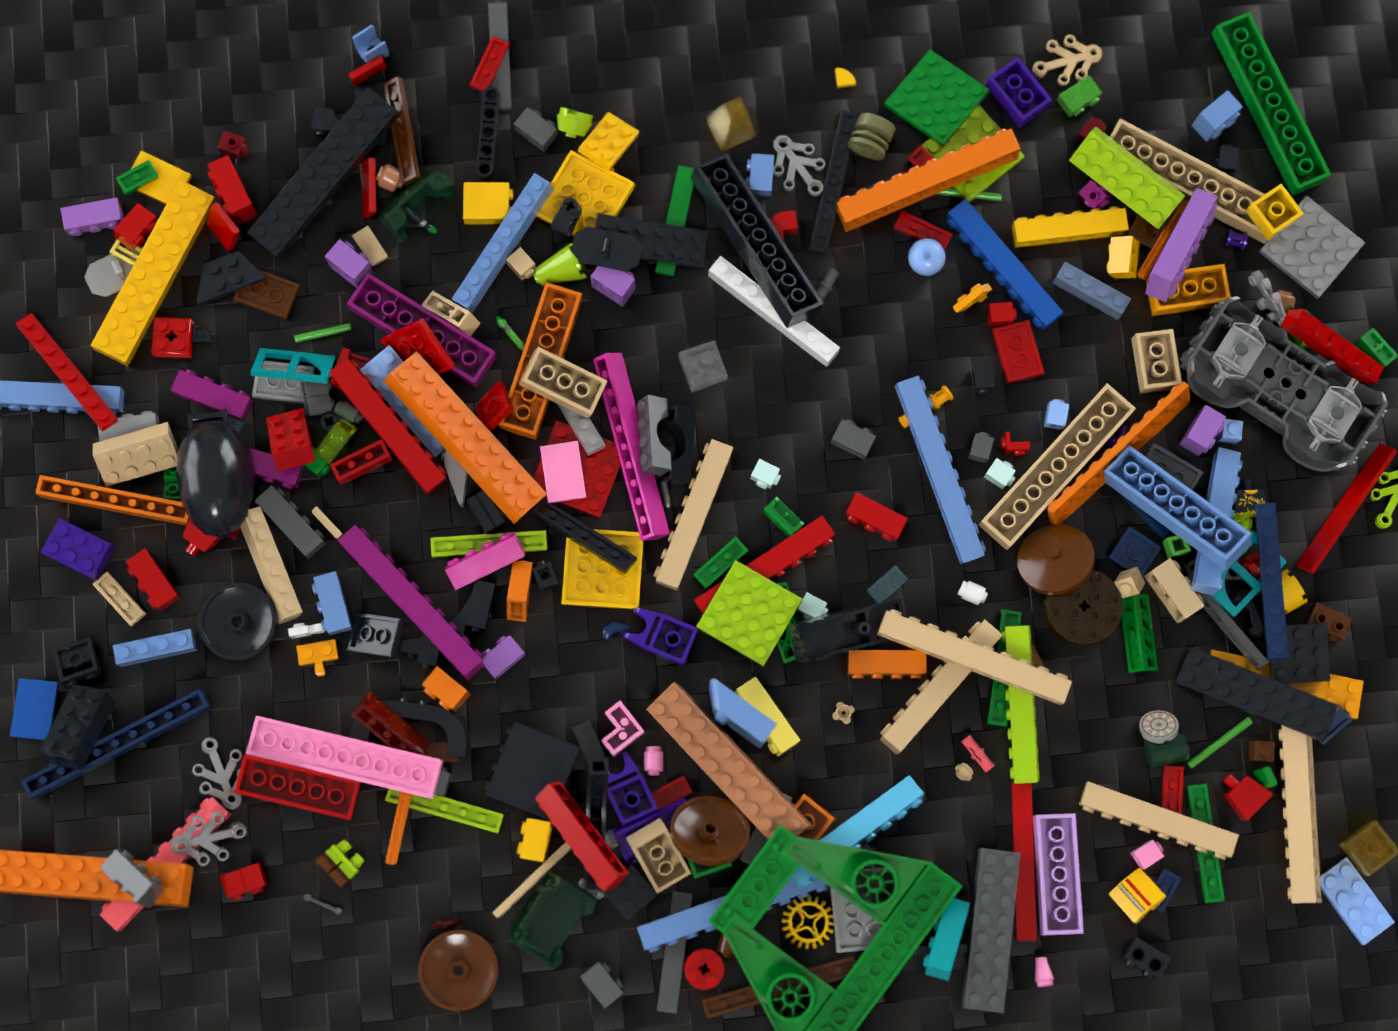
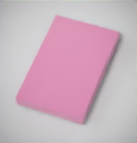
M578 441L540 446L548 504L586 498Z

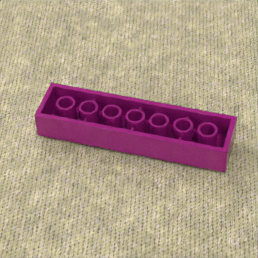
M369 273L366 274L347 302L349 310L388 334L423 318L455 364L452 369L447 371L475 388L478 387L497 358L496 352Z

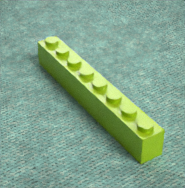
M1030 625L1005 627V631H1002V641L1006 642V650H1003V652L1011 654L1012 659L1017 661L1020 659L1027 660L1033 666ZM1009 686L1005 694L1006 701L1010 703V709H1007V720H1011V728H1008V739L1012 740V748H1009V758L1013 759V767H1010V777L1014 779V784L1038 783L1040 778L1035 695Z

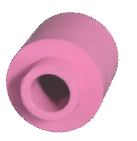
M646 747V752H644V771L648 772V775L656 776L659 775V772L663 771V752H661V747Z

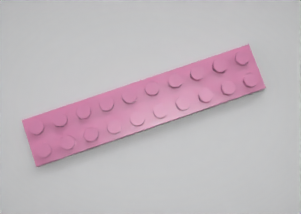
M260 716L255 718L246 750L248 755L429 799L434 798L443 760Z

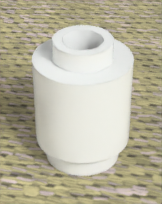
M963 581L958 591V595L962 596V599L975 605L984 603L988 593L985 592V587L971 581Z

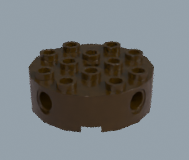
M1093 570L1088 580L1082 586L1072 592L1062 595L1045 594L1042 604L1044 621L1051 632L1063 643L1076 647L1093 646L1109 637L1119 625L1123 612L1121 594L1115 583L1105 574ZM1083 604V606L1086 607V610L1082 611V608L1079 607V605Z

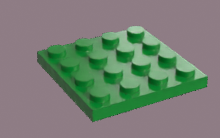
M930 49L886 100L885 107L944 147L989 94V89Z

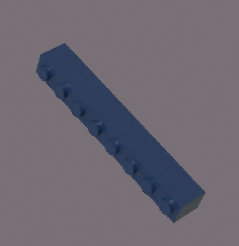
M1255 504L1254 512L1267 661L1287 660L1289 654L1276 504Z

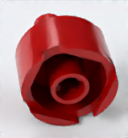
M696 950L686 959L684 965L685 976L692 986L704 990L711 989L719 984L723 978V961L712 950ZM706 963L710 971L702 975L701 970L698 969L699 966H703Z

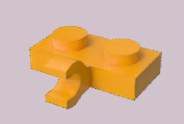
M979 283L970 289V294H964L957 299L958 303L953 306L955 312L965 311L975 302H982L986 299V294L992 290L990 285H980Z
M335 639L296 646L299 665L315 664V673L318 677L325 675L323 662L339 659Z

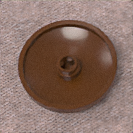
M1054 524L1034 531L1024 540L1018 552L1017 566L1023 581L1034 591L1046 595H1062L1076 590L1088 580L1095 566V552L1090 539L1082 531L1069 525Z
M700 796L684 802L676 809L671 820L670 836L675 848L685 858L701 865L719 866L736 860L745 851L749 841L750 827L744 813L733 803L719 797Z
M466 930L448 931L434 938L423 951L418 967L420 985L426 996L437 1006L450 1011H465L483 1003L494 990L499 973L498 960L491 945L483 937Z

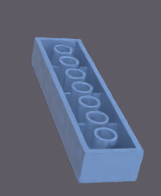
M1130 445L1105 469L1104 482L1225 571L1251 544V532Z

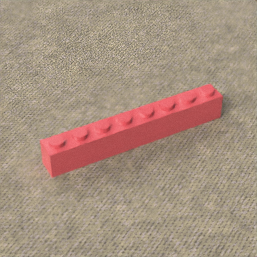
M206 798L200 804L201 809L197 813L193 812L186 819L187 823L184 827L177 828L172 836L174 838L177 835H183L191 824V819L194 816H200L204 820V826L201 829H196L191 838L197 837L210 820L211 814L219 811L223 815L224 820L221 824L214 827L211 831L213 833L232 813L216 798ZM220 815L215 816L214 820H219ZM201 820L195 821L194 825L200 824ZM170 840L168 843L164 842L158 848L159 853L155 857L151 856L147 861L185 864L191 856L186 853L182 855L173 853L170 849ZM180 843L177 848H181L184 843ZM196 845L191 847L195 850H198L201 846ZM108 901L102 907L103 912L100 916L116 931H122L144 906L136 903Z

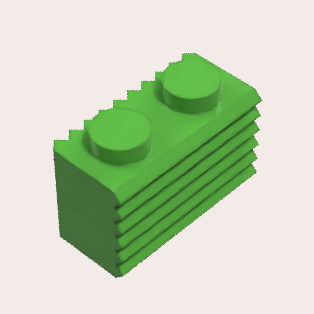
M1088 75L1061 93L1057 98V102L1069 118L1073 115L1077 117L1085 111V107L1088 105L1092 107L1100 101L1099 98L1102 91L1095 84L1091 76Z

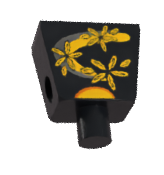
M1253 479L1241 480L1242 490L1235 491L1237 499L1232 506V510H1234V513H1240L1242 516L1247 511H1250V519L1254 523L1255 504L1267 503L1263 489H1254Z

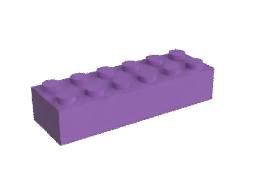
M1196 188L1150 273L1145 294L1167 302L1169 296H1174L1178 282L1182 281L1185 269L1189 268L1192 255L1197 253L1200 240L1205 238L1207 227L1211 226L1215 218L1214 214L1218 207L1215 204L1217 196Z

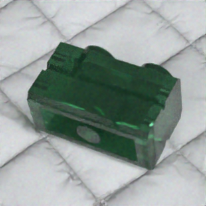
M1183 733L1177 734L1171 741L1153 743L1147 740L1144 745V751L1151 769L1189 760L1191 755Z

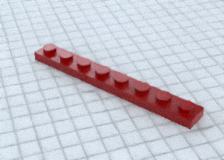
M32 313L15 323L17 328L102 432L118 422L115 414Z

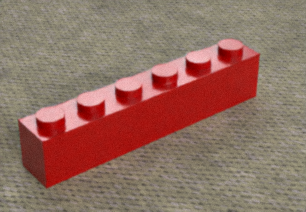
M1304 309L1288 310L1281 324L1283 329L1327 360L1336 362L1335 365L1361 384L1377 383L1384 366Z
M561 781L549 783L535 798L539 803V807L550 818L551 823L561 833L564 841L570 845L575 856L584 864L586 871L595 879L597 886L603 892L615 889L629 874Z

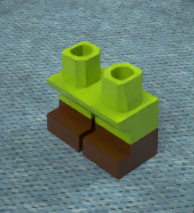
M343 840L337 845L333 844L330 849L316 859L317 863L327 873H330L328 875L340 888H343L360 871L359 868L365 861L358 853L351 859L345 855L352 848L347 840Z

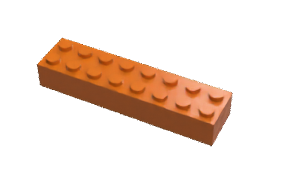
M545 283L509 392L514 409L499 423L500 429L537 440L550 400L518 384L537 347L562 359L564 358L583 300L582 293Z

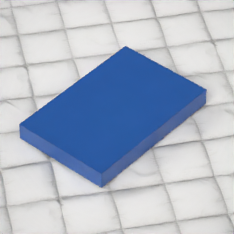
M19 678L10 733L11 737L45 740L54 722L59 682Z

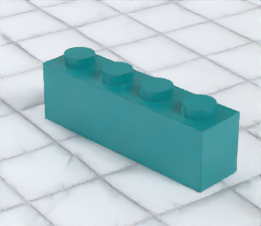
M954 898L943 912L941 919L935 923L933 931L937 933L935 938L931 937L928 948L932 950L930 955L926 954L923 964L926 967V975L949 981L969 912V902Z

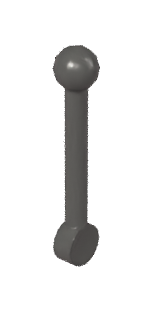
M311 894L304 895V900L307 902L312 901L330 909L336 915L342 913L340 907L335 908L313 898Z

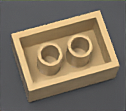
M1173 329L1136 333L1132 337L1131 341L1140 394L1171 390L1175 385H1179L1182 382Z
M1170 558L1144 577L1178 624L1204 607V604L1202 603L1203 598L1201 595L1191 590L1192 583L1186 576L1182 575L1179 564Z
M660 818L626 837L656 893L691 874Z

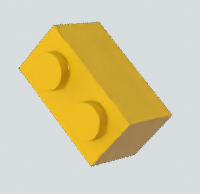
M1133 236L1111 237V244L1108 247L1110 256L1107 263V271L1113 278H1136L1140 244Z

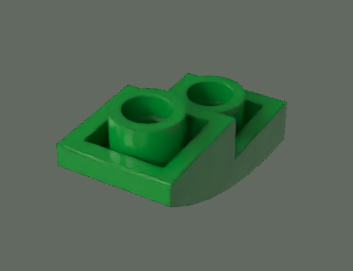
M177 466L165 469L163 499L181 502L176 479Z

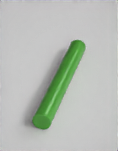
M350 323L294 335L295 342L298 343L351 331L352 329Z

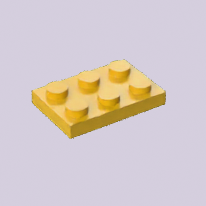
M608 112L580 145L578 152L610 171L637 138L639 131Z

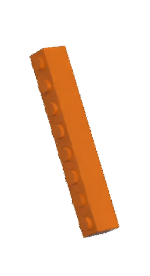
M43 475L39 476L35 492L39 497L185 526H187L190 519L182 503L178 501Z

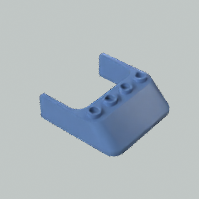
M712 678L709 683L712 711L715 716L714 720L721 726L726 724L760 749L777 724L718 680Z

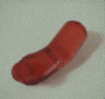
M456 917L447 921L437 920L431 928H451L458 925L459 920Z

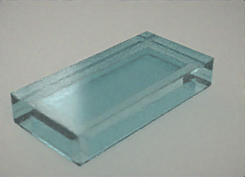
M895 565L874 583L867 592L877 603L884 602L908 579Z

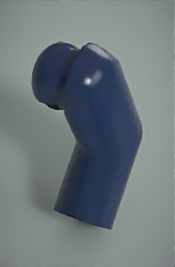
M611 622L603 627L602 638L610 640L616 632L628 633L630 625Z

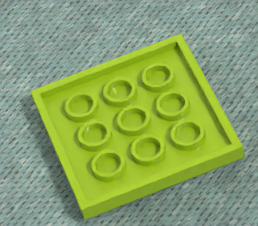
M978 105L944 147L931 138L921 146L938 160L950 151L955 153L961 150V147L966 144H976L979 139L985 136L990 138L1001 129ZM1020 151L1017 160L958 184L953 188L961 194L964 200L966 199L970 203L977 195L985 191L1023 160L1025 156Z
M735 560L696 627L764 667L800 605L802 598Z

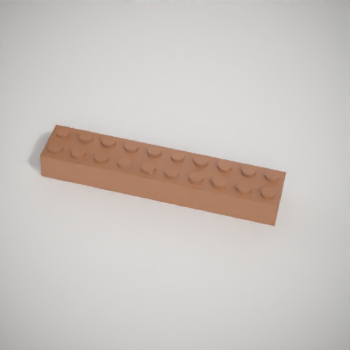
M673 682L646 709L768 840L779 825H782L796 837H800L812 826L803 814L679 683Z

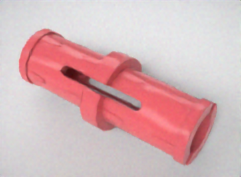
M971 734L961 741L971 753V758L978 762L985 773L995 766L985 754V749L978 745Z

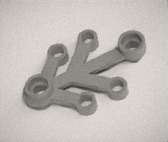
M778 136L774 141V149L778 154L776 165L773 167V174L775 176L783 175V161L786 155L790 162L787 178L783 184L786 191L794 189L795 170H797L808 185L809 194L819 196L822 193L823 184L819 180H813L803 165L814 167L817 171H822L825 168V161L822 158L812 159L796 156L792 150L802 151L806 156H811L815 148L810 143L806 145L794 143L788 136ZM785 143L786 147L782 148L779 144ZM810 147L812 151L807 152L805 149ZM821 162L823 166L818 167L816 163ZM781 168L782 171L778 173L775 169ZM790 182L793 186L787 187L786 183ZM817 187L818 191L813 192L812 188Z
M1257 270L1248 277L1250 285L1258 287L1266 300L1264 298L1257 300V307L1261 311L1266 308L1275 311V313L1267 314L1266 319L1271 324L1278 323L1281 327L1286 316L1281 297L1278 292L1273 293L1269 279L1264 278L1263 274Z
M208 737L203 740L201 748L204 753L209 754L216 773L205 769L202 764L194 765L192 773L197 777L202 776L221 784L223 791L212 788L209 782H203L199 790L204 795L209 794L221 799L222 805L225 808L235 809L241 803V795L234 793L237 780L231 789L229 779L236 763L240 761L242 753L237 749L231 751L230 760L224 771L216 751L218 743L214 738ZM212 742L214 746L212 748H208L206 746V743ZM233 753H238V754H239V758H238V759H234V758L232 757V754H233ZM200 767L202 772L196 773L195 768ZM202 786H209V791H203ZM228 797H235V801L232 803L229 802Z
M215 811L211 814L210 820L199 835L191 838L196 829H201L204 826L202 817L194 816L183 835H177L171 840L170 849L177 855L186 853L195 858L199 865L205 866L209 863V856L205 852L200 853L191 847L200 845L214 853L220 861H225L229 857L228 851L223 847L220 848L213 844L212 841L229 837L240 839L245 836L247 829L242 822L236 821L230 825L229 829L211 833L214 827L221 824L224 820L221 812ZM220 815L219 820H214L215 816ZM201 820L200 824L194 825L195 821ZM238 829H242L241 833L236 834ZM180 843H184L181 848H177ZM221 852H225L224 856H219ZM201 857H206L204 861H200Z

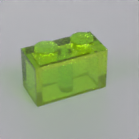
M341 418L314 453L328 464H331L357 429Z

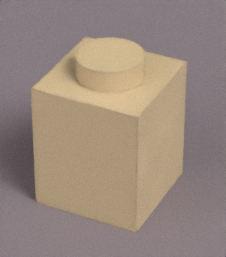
M521 247L506 259L507 265L521 280L528 279L535 273V263Z
M1138 567L1121 571L1114 581L1122 598L1139 594L1145 585Z

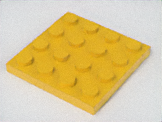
M571 150L551 182L554 190L536 217L552 224L563 201L567 198H574L582 209V214L572 233L574 236L576 232L586 227L595 228L597 214L617 216L634 189L635 183L611 170H606L597 163Z
M593 529L637 557V561L626 574L566 537L562 605L619 609L639 608L643 541L640 539L639 532Z

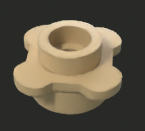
M838 702L836 704V711L832 714L833 719H839L844 724L850 723L854 707Z

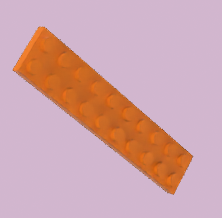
M1183 381L1179 385H1175L1167 397L1161 398L1153 410L1147 411L1139 423H1135L1125 436H1121L1112 448H1108L1104 452L1100 460L1094 461L1085 474L1079 475L1071 487L1065 488L1062 495L1049 504L1047 510L1051 525L1062 524L1105 483V469L1129 445L1137 451L1141 450L1190 403L1189 385Z

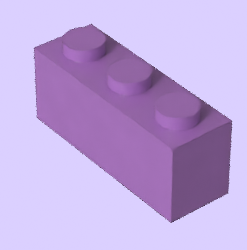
M118 198L61 208L64 230L71 236H79L82 232L87 231L99 232L103 228L114 229L124 219L122 205Z

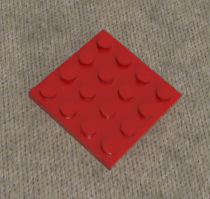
M556 421L547 445L578 441L586 498L557 503L601 518L621 467L616 444L613 441L602 438L605 448L588 456L571 426ZM541 458L533 479L546 492Z

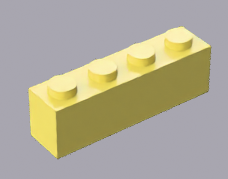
M756 676L736 689L734 693L777 724L766 739L769 743L768 748L773 754L776 753L779 757L799 743V737Z

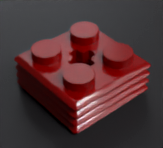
M155 317L153 322L152 355L154 357L191 358L193 345L191 342L192 328L194 323L192 319ZM174 334L177 338H173V341H171L169 337Z

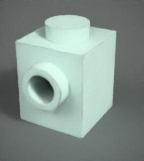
M996 458L984 478L1003 490L1006 485L1010 487L1015 477L1013 474L1016 470L1007 461L1002 462Z
M759 459L750 479L763 489H771L772 485H777L781 478V475H779L780 469Z
M806 593L797 612L802 614V618L805 620L822 616L828 611L825 608L827 603Z

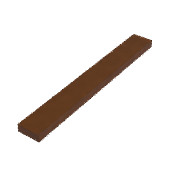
M854 955L807 969L829 984L844 979L856 962ZM788 978L782 979L777 985L784 990L789 988ZM790 978L791 987L797 988L802 982L797 978ZM804 983L799 989L800 992L808 990ZM751 985L702 999L707 1019L761 1004ZM777 987L774 989V998H781L783 992Z

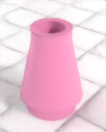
M1047 957L1036 958L1035 983H1037V987L1052 986L1054 977Z

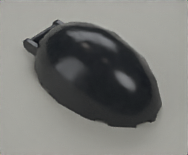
M223 409L221 412L200 415L188 414L189 431L183 437L179 447L176 479L181 503L192 524L205 535L215 536L220 539L239 529L248 516V509L254 496V466L250 451L240 433L229 425L227 409ZM223 419V421L206 422V421H213V420Z

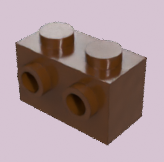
M1315 603L1311 605L1304 624L1327 623L1328 640L1336 643L1337 641L1344 640L1352 618L1324 605Z

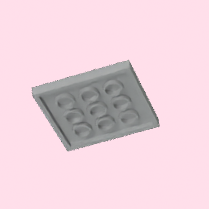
M1306 196L1298 205L1304 213L1302 217L1268 240L1259 252L1318 299L1365 242Z
M886 867L875 868V874L881 875ZM872 869L861 870L868 877L873 874ZM889 869L882 876L885 881L894 880L893 874ZM860 873L857 878V885L866 884L867 878ZM874 880L872 886L879 887V881ZM895 882L886 883L884 889L892 894L895 889ZM830 887L836 952L866 950L883 926ZM857 887L859 894L864 898L868 893L867 887ZM884 891L878 893L880 903L890 898ZM870 893L865 900L877 903L876 894Z

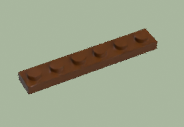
M396 77L386 82L384 89L387 103L400 114L391 128L401 184L407 186L421 179L403 79Z

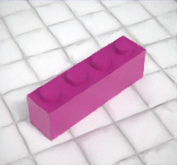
M507 532L499 537L500 540L494 543L489 541L482 545V549L478 551L475 549L470 550L464 554V558L459 560L454 558L447 562L448 565L445 571L455 590L524 557L526 552L516 533L510 534V532Z

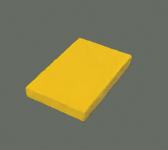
M141 151L131 169L150 160L159 178L137 191L167 204L179 180L189 183L192 175Z

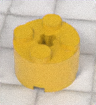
M1288 569L1281 572L1285 614L1307 603V598L1303 600L1302 597L1305 594L1303 588L1294 575L1290 577L1287 574L1290 572Z

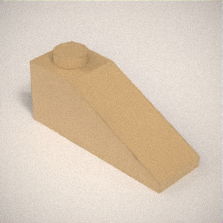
M434 291L430 293L421 305L469 336L480 325V322L471 312Z

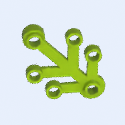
M1398 470L1390 473L1383 472L1382 475L1386 476L1387 480L1383 481L1380 476L1378 482L1386 484L1390 480L1398 478ZM1398 484L1383 489L1375 488L1369 493V497L1373 501L1392 494L1384 512L1375 518V524L1380 529H1385L1392 524L1391 515L1398 503ZM1373 492L1378 493V498L1373 496ZM1382 517L1387 518V523L1382 521Z

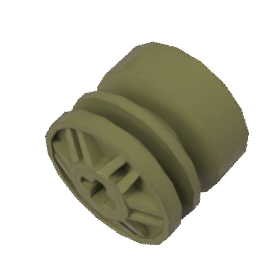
M871 113L860 114L855 125L856 131L852 132V138L848 142L849 148L869 159H884L885 151L888 149L887 143L891 142L896 129L895 126L878 115Z

